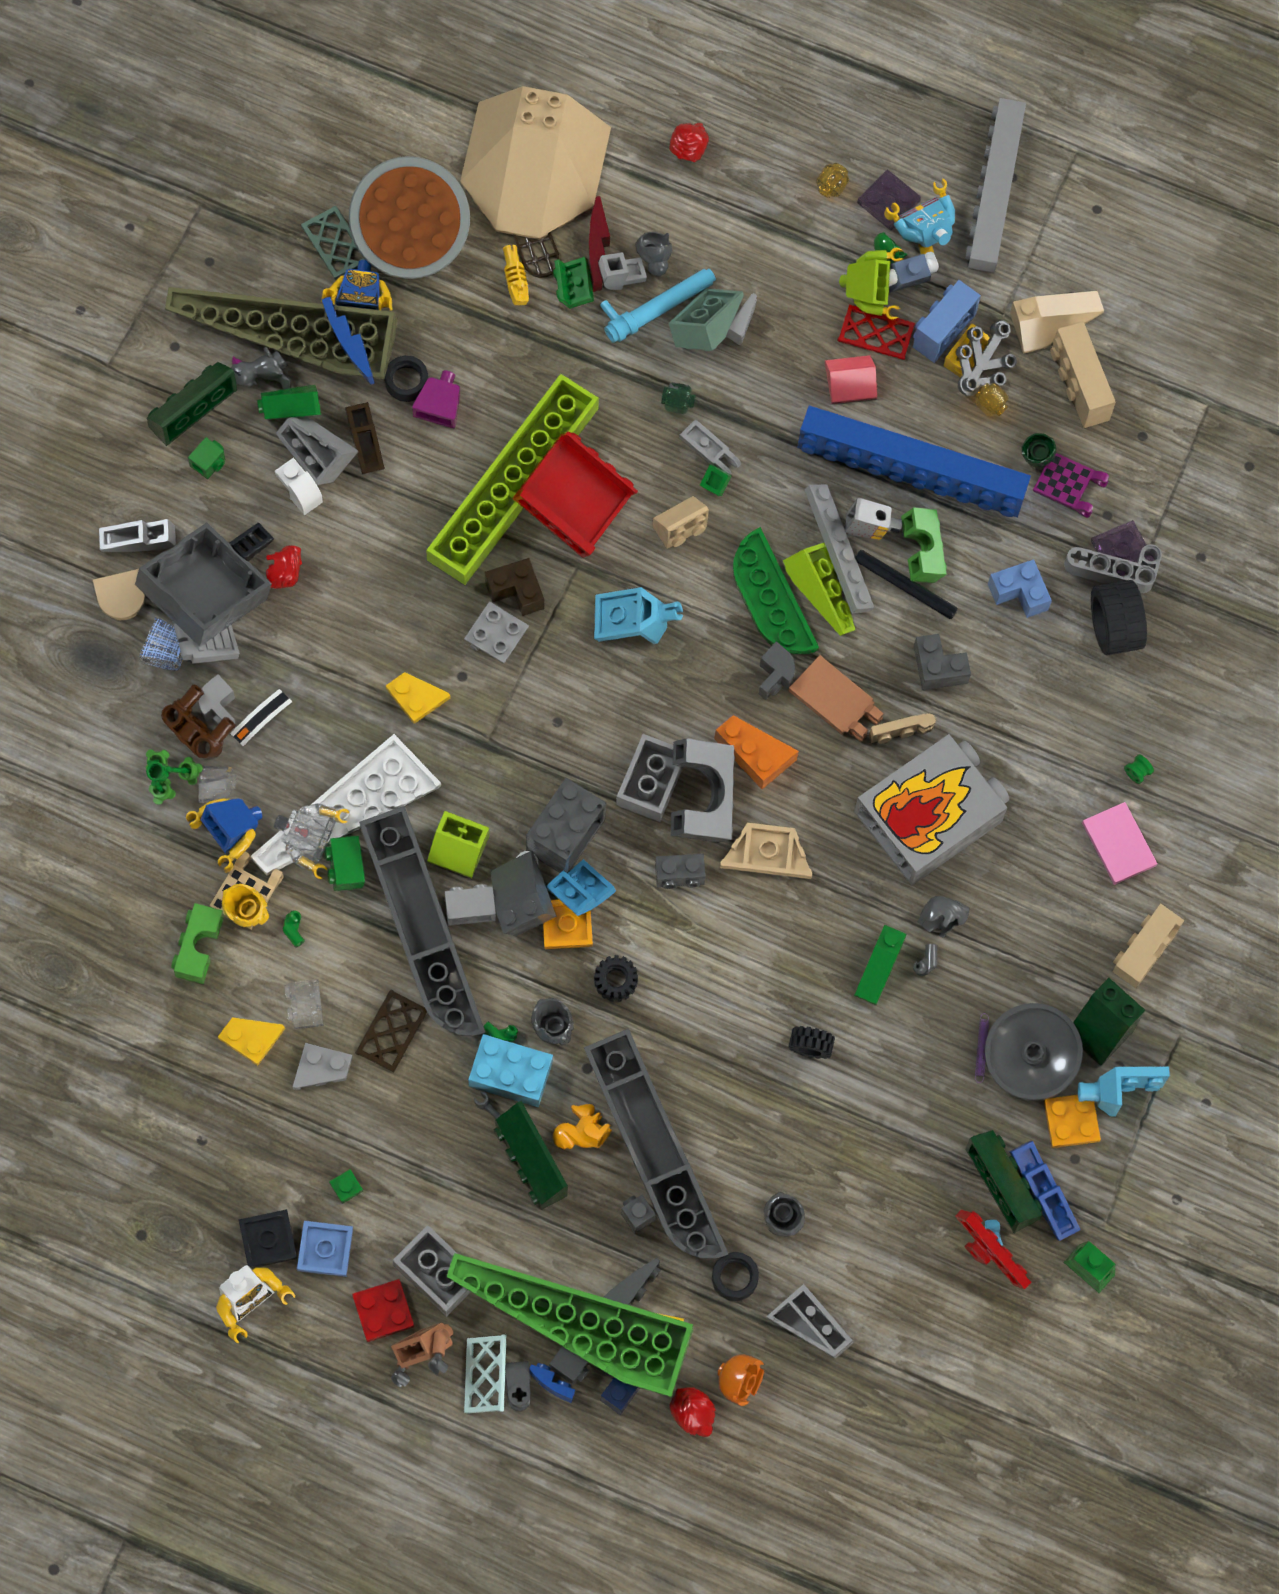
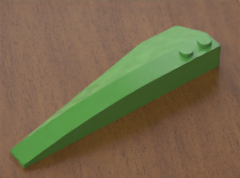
M454 1253L447 1274V1278L619 1381L672 1397L693 1333V1324Z

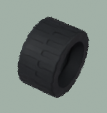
M1133 580L1094 586L1091 591V613L1095 636L1104 655H1112L1144 649L1147 642V622L1143 600L1136 583Z

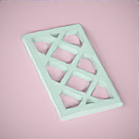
M505 1334L501 1336L467 1338L464 1413L504 1411ZM495 1342H500V1353L498 1356L490 1349ZM479 1343L483 1347V1349L476 1356V1358H474V1344ZM488 1353L494 1361L485 1370L479 1362ZM499 1365V1380L495 1382L489 1374ZM476 1366L482 1375L473 1384V1369ZM487 1379L493 1387L484 1396L478 1388ZM498 1391V1405L493 1406L489 1399ZM476 1393L481 1401L476 1407H471L472 1395Z

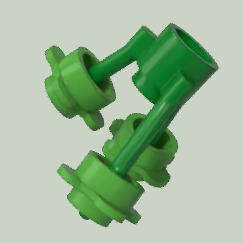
M153 749L146 752V774L152 780L149 792L154 796V803L161 805L163 801L175 797L176 792L171 788V781L168 779L169 773H178L181 779L188 781V784L195 785L199 773L203 771V766L195 763L192 757H186L179 767H170L167 765V758L170 756L167 750H162L161 752L154 751Z

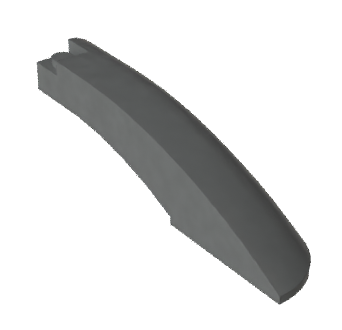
M405 806L360 821V827L425 1009L438 1025L452 1033L460 1035L486 1033Z
M629 1028L584 1047L621 1136L669 1239L679 1249L695 1257L718 1258L728 1255L690 1163L661 1104Z

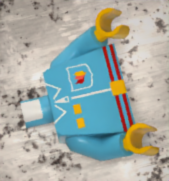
M942 178L941 181L943 188H938L935 181L933 183V191L935 194L940 195V199L934 197L899 216L900 209L898 204L892 203L891 209L894 211L893 213L886 207L884 212L885 218L895 222L893 225L905 241L919 243L923 247H930L937 242L940 245H946L950 241L953 233L952 225L955 223V209L950 196L946 195L947 182L945 179Z

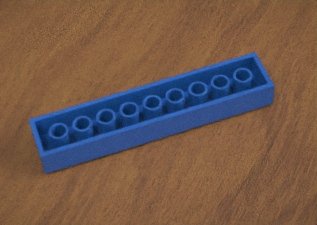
M810 405L800 429L797 448H800L807 454L815 453L822 455L829 461H841L851 468H863L873 475L882 474L895 482L904 481L918 489L926 488L940 496L948 495L962 503L970 502L984 510L992 509L998 511L1006 517L1014 516L1018 518L1031 475Z

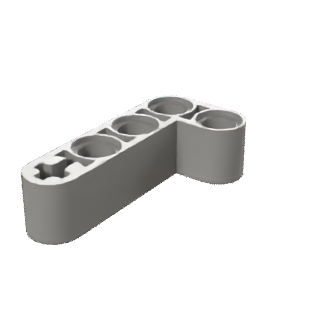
M1152 544L1146 545L1142 548L1136 563L1081 547H1074L1069 550L1064 567L1072 575L1105 584L1133 580L1138 586L1140 593H1146L1151 590L1155 582L1162 553L1157 546ZM1150 555L1155 561H1148L1144 556ZM1100 564L1104 570H1097L1093 565ZM1122 570L1127 576H1119L1116 571ZM1145 576L1149 579V582L1144 583L1139 577Z

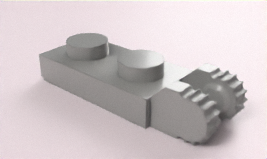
M694 420L679 436L683 442L710 465L713 464L730 475L732 474L731 470L720 461L723 457L736 468L741 465L740 460L729 451V448L697 420Z

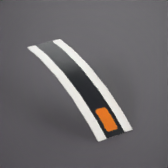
M280 689L277 690L251 712L230 734L244 746L265 724L292 703V701Z

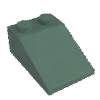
M704 289L669 322L675 347L689 350L701 349L704 351L716 349L728 333L744 296L743 291Z

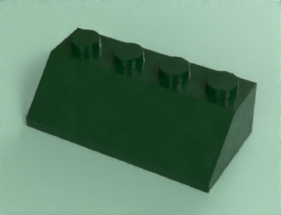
M220 362L215 363L213 366H207L198 378L188 381L184 389L177 394L174 393L169 396L164 405L160 408H154L147 417L148 427L168 446L237 391L234 370Z
M522 1101L517 1102L495 1120L496 1128L493 1130L500 1142L504 1140L508 1148L505 1152L510 1162H516L519 1168L516 1172L522 1184H528L531 1190L528 1192L532 1203L534 1206L538 1204L541 1210L567 1197L568 1185Z
M993 1130L974 1135L969 1139L965 1150L1012 1232L1016 1233L1038 1221L1042 1216V1207L1036 1198L1033 1199L1029 1193L1030 1186L1024 1177L1020 1178L1016 1171L1018 1166L1012 1156L1008 1157L1004 1148H1006L1002 1137L1000 1135L996 1136Z

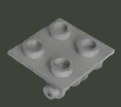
M489 601L464 640L471 643L470 648L474 651L480 649L504 664L529 625Z

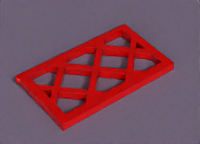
M849 304L837 341L905 360L915 323L900 318L889 319L886 314L880 316L865 313L857 306ZM852 312L863 314L865 318L854 323L850 316ZM872 319H881L888 324L877 329ZM868 322L873 332L862 337L857 327ZM902 325L909 327L907 333L900 336L895 326ZM891 328L896 338L885 343L880 333ZM853 329L858 339L844 338L845 333ZM876 335L881 346L869 345L865 340ZM899 342L903 348L901 353L890 351L888 347Z

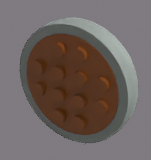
M405 156L382 162L362 178L350 202L349 227L358 251L373 267L393 277L416 279L439 272L457 257L468 236L470 210L463 188L448 170L425 158Z

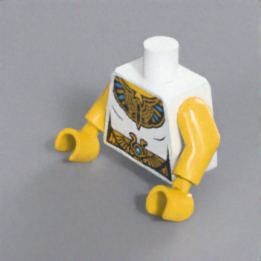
M246 1265L239 1271L233 1272L229 1279L220 1285L221 1296L219 1297L216 1309L225 1326L229 1327L228 1336L236 1343H239L236 1338L237 1334L240 1332L247 1338V1332L239 1325H236V1322L238 1323L274 1294V1291H277V1296L285 1305L288 1303L284 1296L291 1294L295 1298V1294L289 1286H282V1281L270 1269L266 1267L252 1269Z

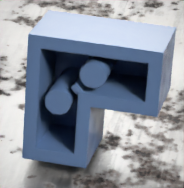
M1034 559L990 575L988 586L996 605L1018 598L1027 618L1049 610L1052 600Z

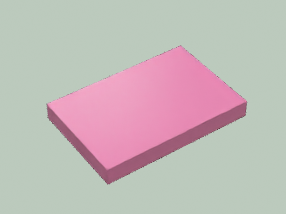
M1125 802L1082 821L1114 885L1157 866V862Z

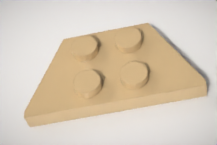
M747 823L720 863V868L812 878V871L806 861V855L799 843V837L795 828Z

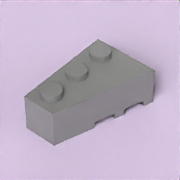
M307 416L288 418L276 432L279 439L302 468L310 474L317 485L334 482L358 453V450Z
M804 1284L766 1316L772 1322L835 1359L854 1343Z

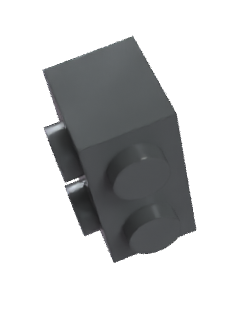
M704 854L656 856L655 873L657 888L672 889L678 886L692 888L704 885L706 877Z

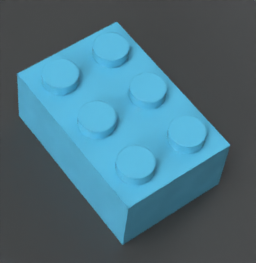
M483 1034L468 1079L469 1087L539 1107L553 1063V1055Z

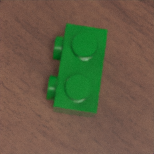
M359 836L330 838L328 846L324 848L325 859L330 861L331 867L328 870L329 884H333L334 891L363 888L365 877Z

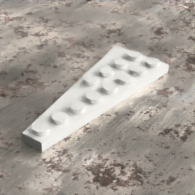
M393 734L294 818L286 830H280L253 853L251 859L266 875H269L274 869L279 870L297 861L300 856L305 857L313 853V851H301L300 848L317 851L315 847H320L318 849L328 845L330 838H341L360 829V821L405 806L441 787V783L400 739ZM323 807L336 811L347 809L350 813L341 812L340 819L348 822L338 823L334 817L319 813L318 808ZM300 817H309V821H310V822L307 823L308 818H300ZM315 818L321 825L312 819ZM298 820L306 826L331 831H324L323 833V831L310 828V833L315 834L312 835L313 838H311V835L305 841L291 838Z

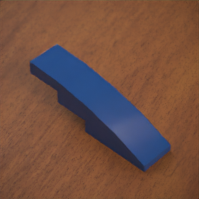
M331 297L321 299L328 320L342 349L369 384H374V378L361 335L352 336L346 316L337 317Z
M1029 1141L1010 1151L1009 1153L1016 1161L1021 1176L1027 1180L1030 1186L1029 1191L1033 1199L1036 1198L1042 1207L1041 1213L1057 1240L1060 1241L1081 1230L1060 1186L1056 1185L1047 1164L1043 1163L1034 1142Z

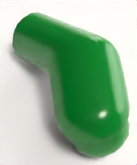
M488 1021L483 1026L486 1032L484 1033L485 1035L508 1042H513L517 1038L518 1029L514 1025L498 1030Z

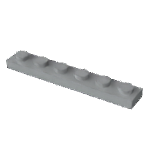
M809 485L804 490L851 613L870 612L875 607L828 485Z

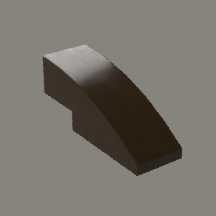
M369 403L345 407L354 447L358 450L357 458L362 475L384 470L385 467Z

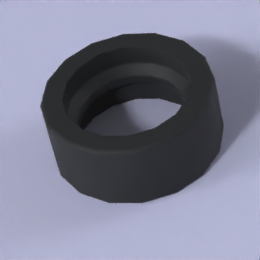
M403 355L396 357L388 364L386 370L385 385L387 391L393 398L399 401H415L429 378L427 368L420 359L414 356ZM402 368H412L419 373L420 383L412 389H400L393 382L395 372Z
M728 1253V1255L719 1258L713 1268L712 1283L714 1289L721 1297L729 1301H740L748 1298L753 1294L758 1285L759 1271L757 1264L750 1256L744 1253ZM733 1262L745 1265L750 1274L748 1285L738 1291L726 1288L721 1280L723 1268Z

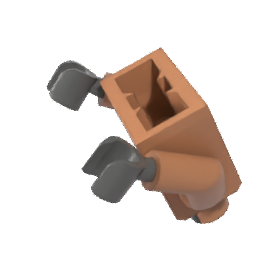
M441 1322L423 1328L393 1344L391 1347L398 1360L396 1365L398 1369L391 1376L392 1382L400 1388L406 1386L410 1381V1377L404 1373L405 1369L428 1359H431L428 1363V1368L436 1376H438L439 1370L445 1373L448 1365L442 1360V1357L445 1356V1349L452 1346V1328L448 1324Z

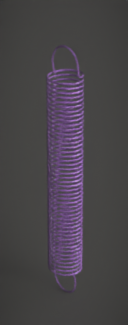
M988 1020L981 1022L979 1027V1034L982 1035L980 1037L978 1035V1042L979 1040L981 1042L978 1043L977 1055H980L976 1060V1067L979 1068L977 1070L975 1068V1080L976 1075L984 1076L983 1073L985 1074L986 1058L985 1053H982L985 1047L982 1046L986 1044V1040L983 1039L985 1037L987 1039Z

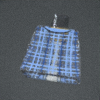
M155 617L139 655L142 665L173 671L180 669L183 658L173 625Z

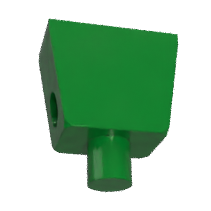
M1089 1241L1079 1244L1063 1262L1098 1293L1115 1276L1116 1264Z

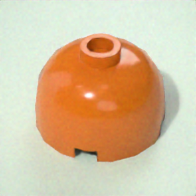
M741 1354L730 1358L726 1363H722L718 1370L719 1388L724 1397L740 1406L747 1405L750 1401L746 1399L750 1393L755 1396L762 1382L764 1369H761L760 1365H764L763 1362L752 1356Z

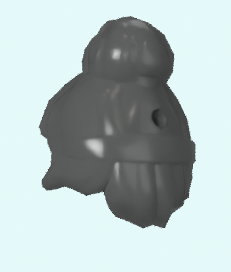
M658 232L644 233L635 243L636 251L648 263V270L652 275L662 276L668 269L669 264L667 261L673 251L672 244L669 242V233L665 235Z

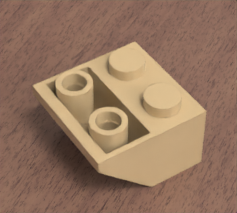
M692 496L654 517L653 528L667 549L672 546L678 547L691 535L697 536L705 531L709 509L705 504Z

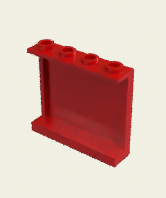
M567 431L558 437L512 499L584 558L592 554L595 550L594 545L629 498L636 494L638 490L633 487L634 484L629 479L622 478L616 472V468L613 465L601 460L599 454L594 449L587 448L581 443V438L578 435Z

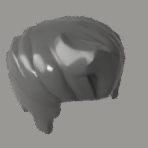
M935 896L925 904L918 923L928 932L940 929L941 933L939 936L944 938L954 926L962 925L967 921L970 908L957 900L954 901L947 897Z
M556 998L538 1000L531 1016L532 1027L537 1036L547 1043H559L561 1046L568 1044L571 1041V1034L574 1029V1022L569 1009Z
M783 1192L773 1195L764 1207V1219L768 1230L777 1236L789 1237L796 1235L805 1224L804 1208L799 1200Z

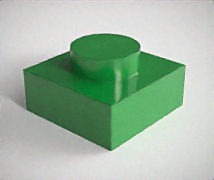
M713 464L709 465L700 486L717 496H722L732 475Z
M351 1169L329 1181L342 1204L363 1192Z

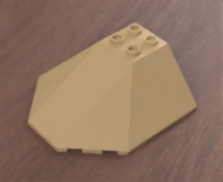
M522 86L480 101L460 183L469 192L482 214H485L495 232L515 234L516 236L532 239L544 238L548 236L549 232L565 226L581 213H587L593 209L611 127L569 95Z

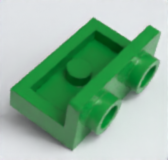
M586 257L563 263L560 259L555 260L553 273L558 284L556 295L559 302L569 309L593 302L594 295L589 260Z

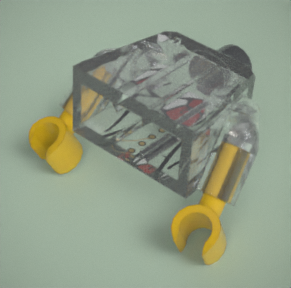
M320 803L303 806L300 811L293 810L290 818L279 815L274 823L275 829L284 832L281 841L286 844L285 850L292 861L307 871L312 870L313 875L318 879H322V877L317 875V869L322 867L327 870V867L319 862L336 822L347 823L348 821L340 819V813H350L347 809L336 811L334 807Z

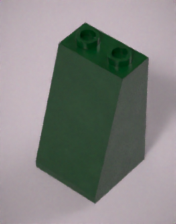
M1110 978L1092 994L1073 1022L1079 1032L1083 1051L1100 1066L1134 1032L1145 1012L1142 1006Z

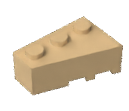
M1160 904L1152 916L1148 914L1140 925L1143 927L1140 933H1134L1129 939L1127 951L1125 953L1120 951L1113 961L1116 964L1113 973L1134 988H1137L1176 936L1184 920Z

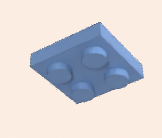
M304 1221L297 1271L347 1277L353 1226Z

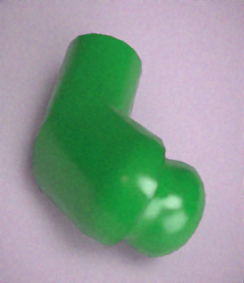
M293 910L285 917L283 932L294 947L297 948L305 940L298 932L301 914Z

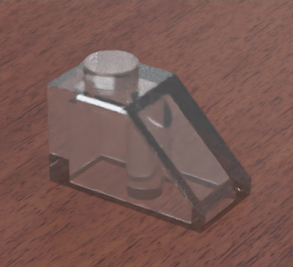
M203 766L199 778L198 803L230 797L232 789H236V775H232V767Z

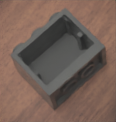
M565 778L526 834V851H533L538 860L559 873L563 870L566 873L570 872L604 823L606 802L570 779Z

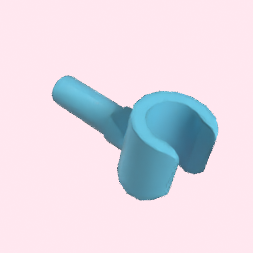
M986 1220L985 1228L994 1232L998 1237L997 1241L1003 1246L1000 1237V1223L997 1220Z

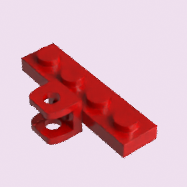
M961 1209L955 1215L957 1220L975 1240L973 1243L968 1242L964 1247L976 1261L987 1265L992 1260L1016 1287L1026 1289L1031 1284V1281L1026 1277L1027 1271L1020 1264L1014 1263L1011 1259L1013 1256L1011 1252L1004 1246H1001L994 1232L988 1228L986 1229L981 1224L983 1220L976 1212H968Z

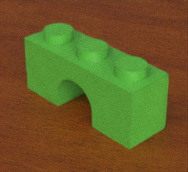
M913 507L901 516L904 538L916 540L922 550L907 559L910 580L935 583L947 575L937 510Z
M194 903L193 910H188L185 923L188 924L186 933L182 932L180 935L178 946H181L179 955H174L171 966L177 978L204 984L210 965L209 955L196 951L195 946L200 939L205 937L218 939L224 919L223 910Z

